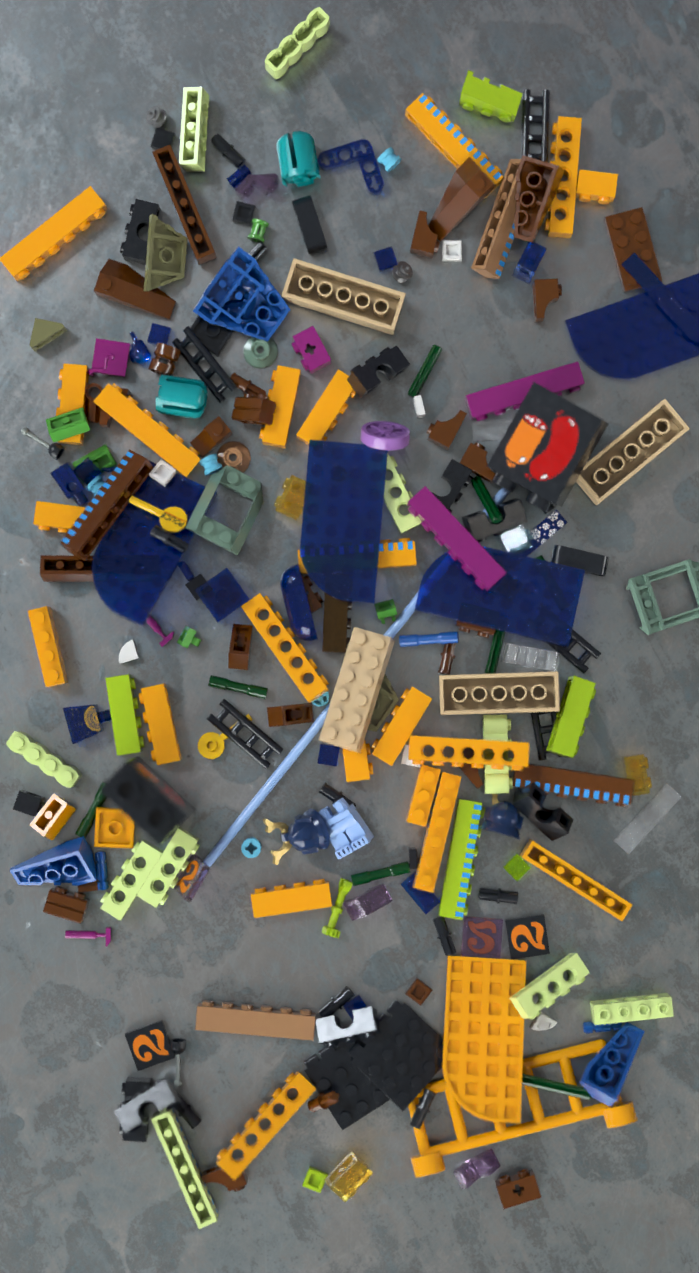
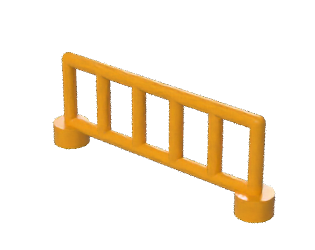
M598 1039L524 1058L522 1073L534 1076L532 1069L559 1062L564 1083L577 1086L570 1059L596 1052L598 1054L607 1043L603 1039ZM445 1079L430 1082L409 1104L410 1117L412 1119L417 1108L416 1104H419L418 1098L422 1097L425 1088L435 1093L445 1091L457 1140L430 1146L424 1121L420 1129L413 1127L420 1153L411 1157L415 1177L428 1176L446 1170L443 1159L445 1155L604 1115L607 1128L636 1122L638 1119L633 1101L623 1102L621 1094H619L617 1101L610 1107L604 1103L583 1107L581 1098L568 1095L571 1111L545 1117L538 1089L524 1085L533 1116L532 1121L508 1127L506 1122H493L495 1130L468 1137L461 1106L450 1093Z

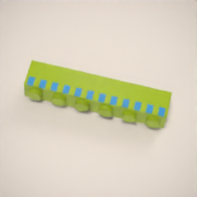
M462 798L457 800L438 911L439 916L463 920V915H467L468 904L465 903L466 896H470L472 884H469L470 876H474L475 865H472L473 857H477L478 846L475 845L476 838H480L482 830L479 829V820L484 817L485 812L482 802Z

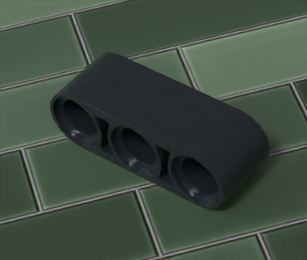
M311 195L293 200V208L308 254L327 249Z
M554 545L550 564L605 577L609 557Z

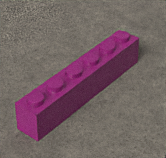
M578 361L466 395L465 401L471 420L476 419L479 422L488 419V415L494 413L495 416L507 413L506 410L514 408V411L518 410L533 382L559 396H563L562 393L567 391L570 394L580 391V387H583L585 382Z
M426 486L408 501L407 506L409 508L407 510L413 517L418 516L420 518L423 528L428 532L431 530L434 533L436 542L440 546L445 545L447 547L450 557L455 561L458 559L461 562L463 571L475 577V583L480 589L483 590L485 588L488 591L506 574L504 569Z

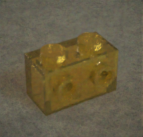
M291 475L290 479L286 478L282 486L284 492L282 496L278 495L274 503L275 511L297 522L312 491L313 484L294 475Z
M641 753L622 756L625 778L636 780L634 796L649 794L652 782L650 776L647 777L646 769H649L647 757H644V754Z
M351 1151L324 1180L329 1188L346 1202L369 1180L373 1172L362 1159Z

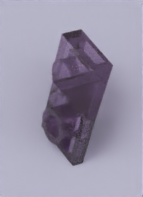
M276 173L248 175L235 189L236 195L243 200L245 196L249 197L253 193L254 186H256L267 196L269 192L273 193L278 188L279 177Z
M383 883L368 889L361 896L347 900L343 904L350 918L354 921L373 913L393 900Z
M491 1148L465 1161L453 1173L463 1190L468 1189L479 1178L492 1175L501 1165Z

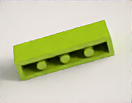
M131 674L105 678L117 756L142 752V748L145 747L144 736H140L139 728H142V720L140 716L137 717L136 709H139L138 697H134L133 690L136 689L135 678H132Z
M577 676L568 677L559 706L560 711L557 713L547 745V752L565 758H573L578 753L579 737L583 735L585 730L583 724L585 718L590 713L589 704L596 694V683Z

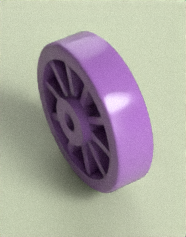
M373 421L361 427L360 440L366 446L374 449L399 450L409 445L410 430L404 425L395 422Z

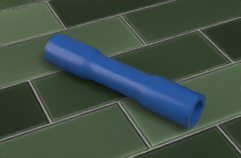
M458 631L399 636L400 647L459 643Z

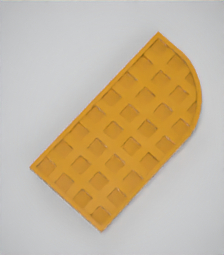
M447 956L442 1070L446 1085L454 1099L472 1115L486 1121L520 1123L524 1018L521 1017L511 1002L510 997L526 985V960Z

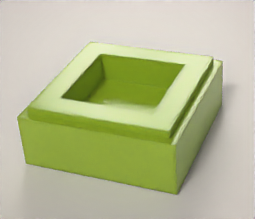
M309 1166L302 1186L321 1193L328 1173Z

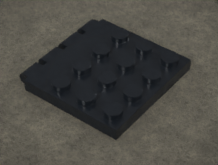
M395 1000L387 1009L391 1017L389 1018L383 1013L379 1018L381 1033L375 1034V1037L371 1039H364L362 1037L360 1041L365 1046L362 1047L357 1043L348 1054L353 1058L350 1062L401 1111H404L442 1068L443 1039L405 1002L400 1004Z
M357 1038V1041L354 1043L346 1044L345 1042L338 1043V1048L324 1047L318 1051L322 1058L319 1059L316 1054H313L304 1060L306 1065L304 1071L319 1095L332 1091L339 1093V1101L330 1105L328 1109L342 1131L390 1100L350 1062L353 1058L348 1052L357 1043L362 1047L365 1046L360 1041L361 1038Z

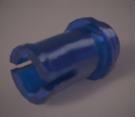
M244 164L243 166L240 165L239 169L226 179L229 183L232 182L231 186L235 188L244 179H249V175L252 173Z

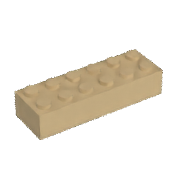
M293 258L282 298L284 301L394 335L406 293Z
M664 399L589 460L576 482L592 502L598 505L690 428L668 401Z
M356 627L353 628L319 738L323 743L361 753L395 643L391 637Z
M558 672L439 675L440 715L560 711Z

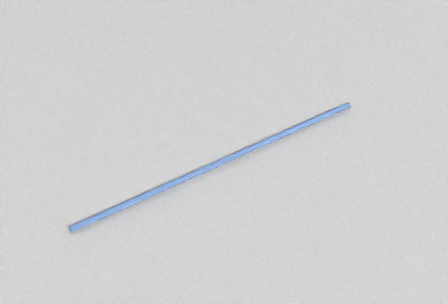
M503 487L493 497L497 508V504L502 503L510 493V491ZM484 509L482 512H486L487 519H489L490 517L486 509ZM449 554L385 632V636H389L392 639L396 636L452 566L455 560ZM330 702L201 862L194 878L200 881L324 725Z

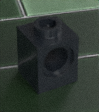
M20 790L13 810L36 817L46 804L43 802L45 797Z

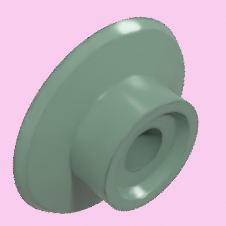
M250 337L244 345V358L254 368H267L277 359V344L272 338L267 342ZM263 348L264 352L258 353L257 349Z

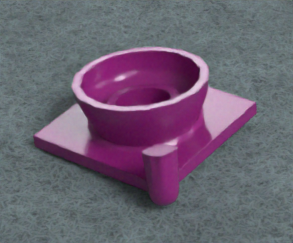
M96 338L92 368L88 370V374L94 376V373L125 377L130 343Z

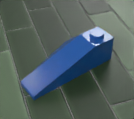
M84 836L66 841L11 867L9 870L18 885H42L43 883L61 885V883H72V885L79 886L97 880L93 851Z
M626 1022L587 1064L580 1083L592 1098L609 1107L617 1101L645 1031Z

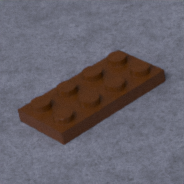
M643 207L606 216L604 221L624 293L662 283Z

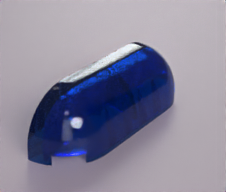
M299 564L288 567L281 576V593L292 632L301 640L315 641L318 640Z

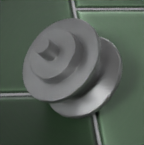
M158 106L151 107L147 111V123L155 128H160L166 123V111Z
M400 261L392 267V275L399 283H405L407 279L413 276L411 266L405 261Z

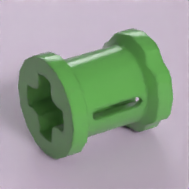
M252 219L253 226L247 239L256 243H264L265 239L263 237L266 228L269 227V223L260 219Z

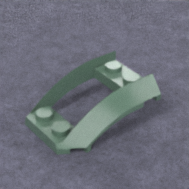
M228 465L211 474L185 529L238 555L263 504L262 483ZM219 484L253 501L238 532L204 515Z
M688 559L629 579L627 590H631L642 626L639 628L647 635L699 618L698 607L662 619L650 583L687 571L699 606V562Z

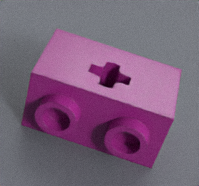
M314 326L292 336L294 342L291 345L296 354H301L303 359L300 362L305 371L309 369L312 374L332 364L331 358ZM307 348L314 349V354L307 353Z

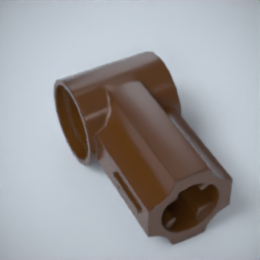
M91 383L85 389V415L88 422L99 423L101 408L93 402L96 398H92L91 390L99 388L101 392L104 388L99 384Z

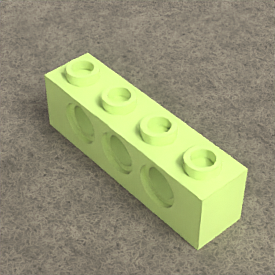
M203 87L183 88L179 165L186 172L205 171L209 94Z
M386 453L367 462L366 466L400 535L421 525L422 521L418 516L413 517L410 513L404 516L399 512V508L403 505L407 506L408 501L413 495L411 491H406L404 487L406 481L402 473H397L395 467L398 465L394 457H390ZM390 471L393 478L391 480H384L382 473ZM393 488H398L401 491V496L394 498L391 496L390 491Z
M179 827L136 896L155 908L159 904L163 906L169 897L166 894L170 887L173 889L179 880L177 878L180 870L184 872L190 863L187 861L190 854L195 855L200 847L197 844L199 838ZM178 846L185 849V855L182 857L177 856L175 853V849ZM167 863L174 865V873L166 872L165 865ZM156 880L163 881V890L155 888L154 883Z
M145 839L141 843H136L132 849L134 855L131 860L126 859L121 867L124 870L121 876L116 875L111 883L113 889L110 893L106 892L100 901L103 903L100 909L120 921L125 916L142 885L164 852ZM138 857H143L146 860L145 867L137 865L136 859ZM127 874L135 876L136 881L134 884L126 881ZM116 891H123L125 899L118 900L115 895Z
M569 953L510 997V1000L522 1018L534 1019L540 1015L541 1009L552 1006L556 1002L555 999L557 997L568 994L571 991L570 987L574 984L579 985L586 980L585 976L590 972L577 953ZM565 971H567L568 973L567 981H565L563 978V974ZM550 982L553 984L552 992L548 990V985ZM535 993L538 995V1002L536 1004L533 1002V995Z
M668 993L590 1001L591 1018L595 1025L674 1017L672 997Z

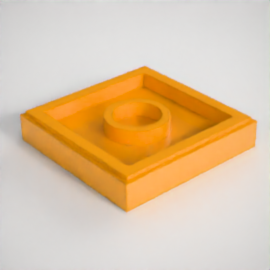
M96 807L94 847L134 848L135 823L119 808Z

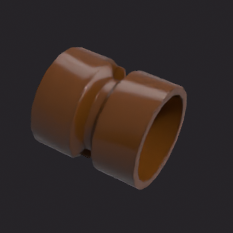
M157 343L154 351L156 357L151 359L148 369L159 375L173 376L176 368L174 363L178 362L181 351L170 345ZM161 359L167 361V364L162 363Z

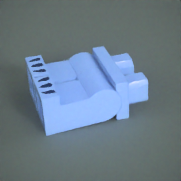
M343 797L332 804L337 813L333 814L328 806L318 812L327 826L329 838L336 850L335 854L338 860L368 844L374 837L360 814L355 810L354 804L348 805Z

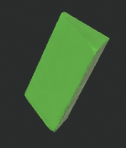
M83 407L46 419L48 432L53 442L90 431Z
M106 444L72 463L83 483L117 465Z

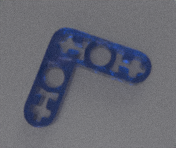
M360 139L323 151L318 155V166L324 171L358 162L368 193L379 195L383 191L384 182L372 145L368 140ZM360 145H363L364 148L368 147L366 153L357 151L360 149ZM353 147H354V151H357L355 157H353V150H352ZM341 151H348L350 157L347 160L341 159L339 157ZM334 153H336L337 163H335V159H332L334 158ZM324 157L332 159L329 161V165L321 163ZM370 162L374 165L375 168L372 172L364 170L363 167L366 163ZM372 176H374L376 184L380 183L377 190L374 187L370 188L372 186Z

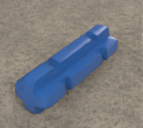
M104 851L95 853V861H97L96 874L97 879H99V882H97L98 890H107L109 888L107 862H105L107 858Z
M592 1022L583 1023V1030L586 1034L593 1033V1031L596 1033L611 1031V1029L616 1031L622 1028V1022L595 1025Z

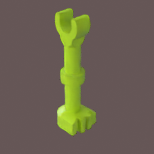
M343 878L339 881L338 896L335 905H332L329 923L323 926L321 931L323 934L334 938H339L341 932L335 927L340 913L342 914L343 912L342 906L345 897L352 888V882Z

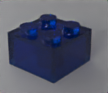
M228 568L195 590L217 622L250 600Z

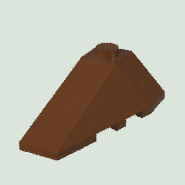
M522 155L516 173L515 238L531 243L534 242L558 191L564 173L560 166Z
M108 259L103 266L94 288L95 294L99 297L168 320L171 319L176 304L174 299L159 288L147 292L144 291L145 278L127 264Z

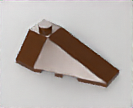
M471 157L455 171L428 225L434 234H438L437 239L440 242L497 186Z

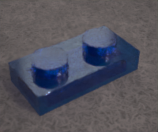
M415 871L400 884L421 910L427 914L441 901L432 892L412 887L416 874Z

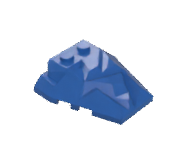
M239 246L222 265L193 309V312L208 323L235 330L267 342L290 311V308L274 288L255 258Z

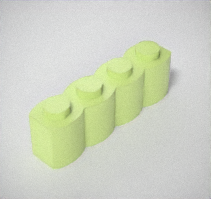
M320 7L312 10L307 16L306 21L299 23L293 30V33L285 37L279 44V47L267 55L265 59L266 71L274 79L282 77L287 72L289 66L295 64L301 58L302 53L308 51L314 45L316 39L326 34L330 26V17Z
M507 714L482 716L483 740L512 742L511 738H508V731H511V719H507ZM486 749L483 751L484 759H493L494 753L492 750ZM508 750L504 751L503 759L505 761H512V758H508ZM484 765V794H508L509 789H513V780L509 778V770H511L512 766H504L503 770L491 769L492 765Z
M14 731L6 742L13 752L22 754L29 763L38 765L45 774L55 777L65 787H75L82 776L78 768L66 764L62 757L50 753L45 745L34 742L33 738L23 731Z

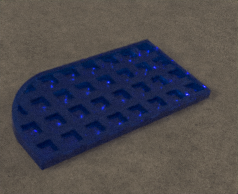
M699 273L565 320L564 324L577 356L586 366L598 374L619 380L636 379L698 357Z
M310 440L300 541V554L303 565L312 581L331 597L348 602L374 604L388 450L374 449L365 444Z
M149 461L153 467L156 466V463ZM176 473L164 487L148 476L134 496L163 511L168 507H179L185 511L188 523L205 486ZM216 491L204 513L205 516L217 496ZM128 503L104 535L94 553L92 576L97 593L106 607L117 616L143 628L185 552H180L170 545L165 546L162 541L150 536L151 530L155 525L162 528L160 517ZM184 528L182 531L175 533V536L190 545L195 533Z
M482 546L506 572L488 591L485 588L483 590L480 589L475 583V577L472 574H466L461 568V562L458 559L456 561L453 560L448 552L437 558L422 578L414 611L568 647L585 570Z

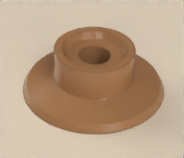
M230 441L223 444L217 451V460L223 467L228 465L242 473L248 469L251 455L244 444ZM231 455L237 456L235 461L230 460Z

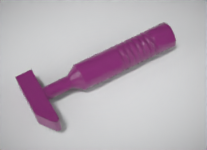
M143 606L137 609V612L154 632L159 633L163 638L159 644L162 647L173 638L174 631L166 637L159 624Z
M106 927V933L68 930L65 932V938L96 939L97 937H106V947L111 942V927Z

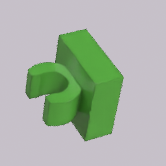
M393 599L374 604L378 619L381 620L382 624H385L384 619L390 616L392 621H395L397 611Z
M185 625L177 643L188 649L190 643L198 647L201 640L194 636L196 630Z

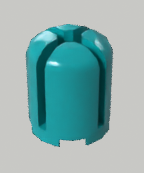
M303 131L292 132L293 138H291L289 133L284 134L276 143L283 185L287 187V183L297 184V187H304L314 184V179L320 178L314 138L311 134Z
M170 375L160 376L158 385L161 386L158 397H156V411L160 414L193 419L200 418L207 405L208 389L206 384L202 380Z

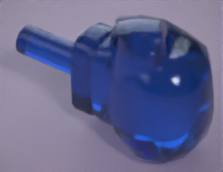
M130 332L129 334L133 340L129 351L130 360L137 364H143L151 358V353L143 340H137L135 333Z

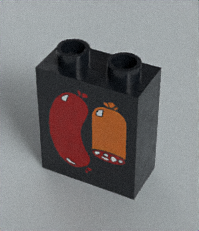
M533 382L487 467L497 472L492 481L510 492L514 491L517 484L530 490L526 501L544 511H547L551 503L562 507L609 423Z
M139 756L127 760L99 790L159 846L168 840L196 810Z

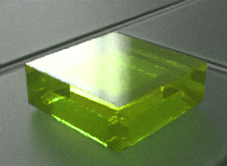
M517 853L503 866L516 881L531 868Z

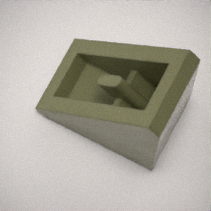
M35 318L29 345L34 351H37L65 333L67 329L62 323Z

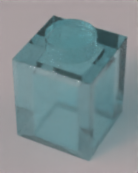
M522 525L500 534L506 550L511 556L533 547L530 541L533 537L529 529L525 530Z

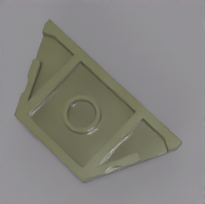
M153 214L149 216L144 291L146 292L185 277L188 238L181 233H177L173 227L163 223Z
M386 674L384 675L368 727L369 731L377 732L399 701Z

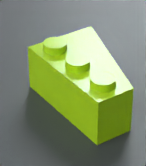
M468 70L459 105L468 111H480L484 116L491 117L493 115L499 117L501 121L514 122L523 93L502 84L499 87L489 83L490 79L486 77L483 80L473 76L474 72Z

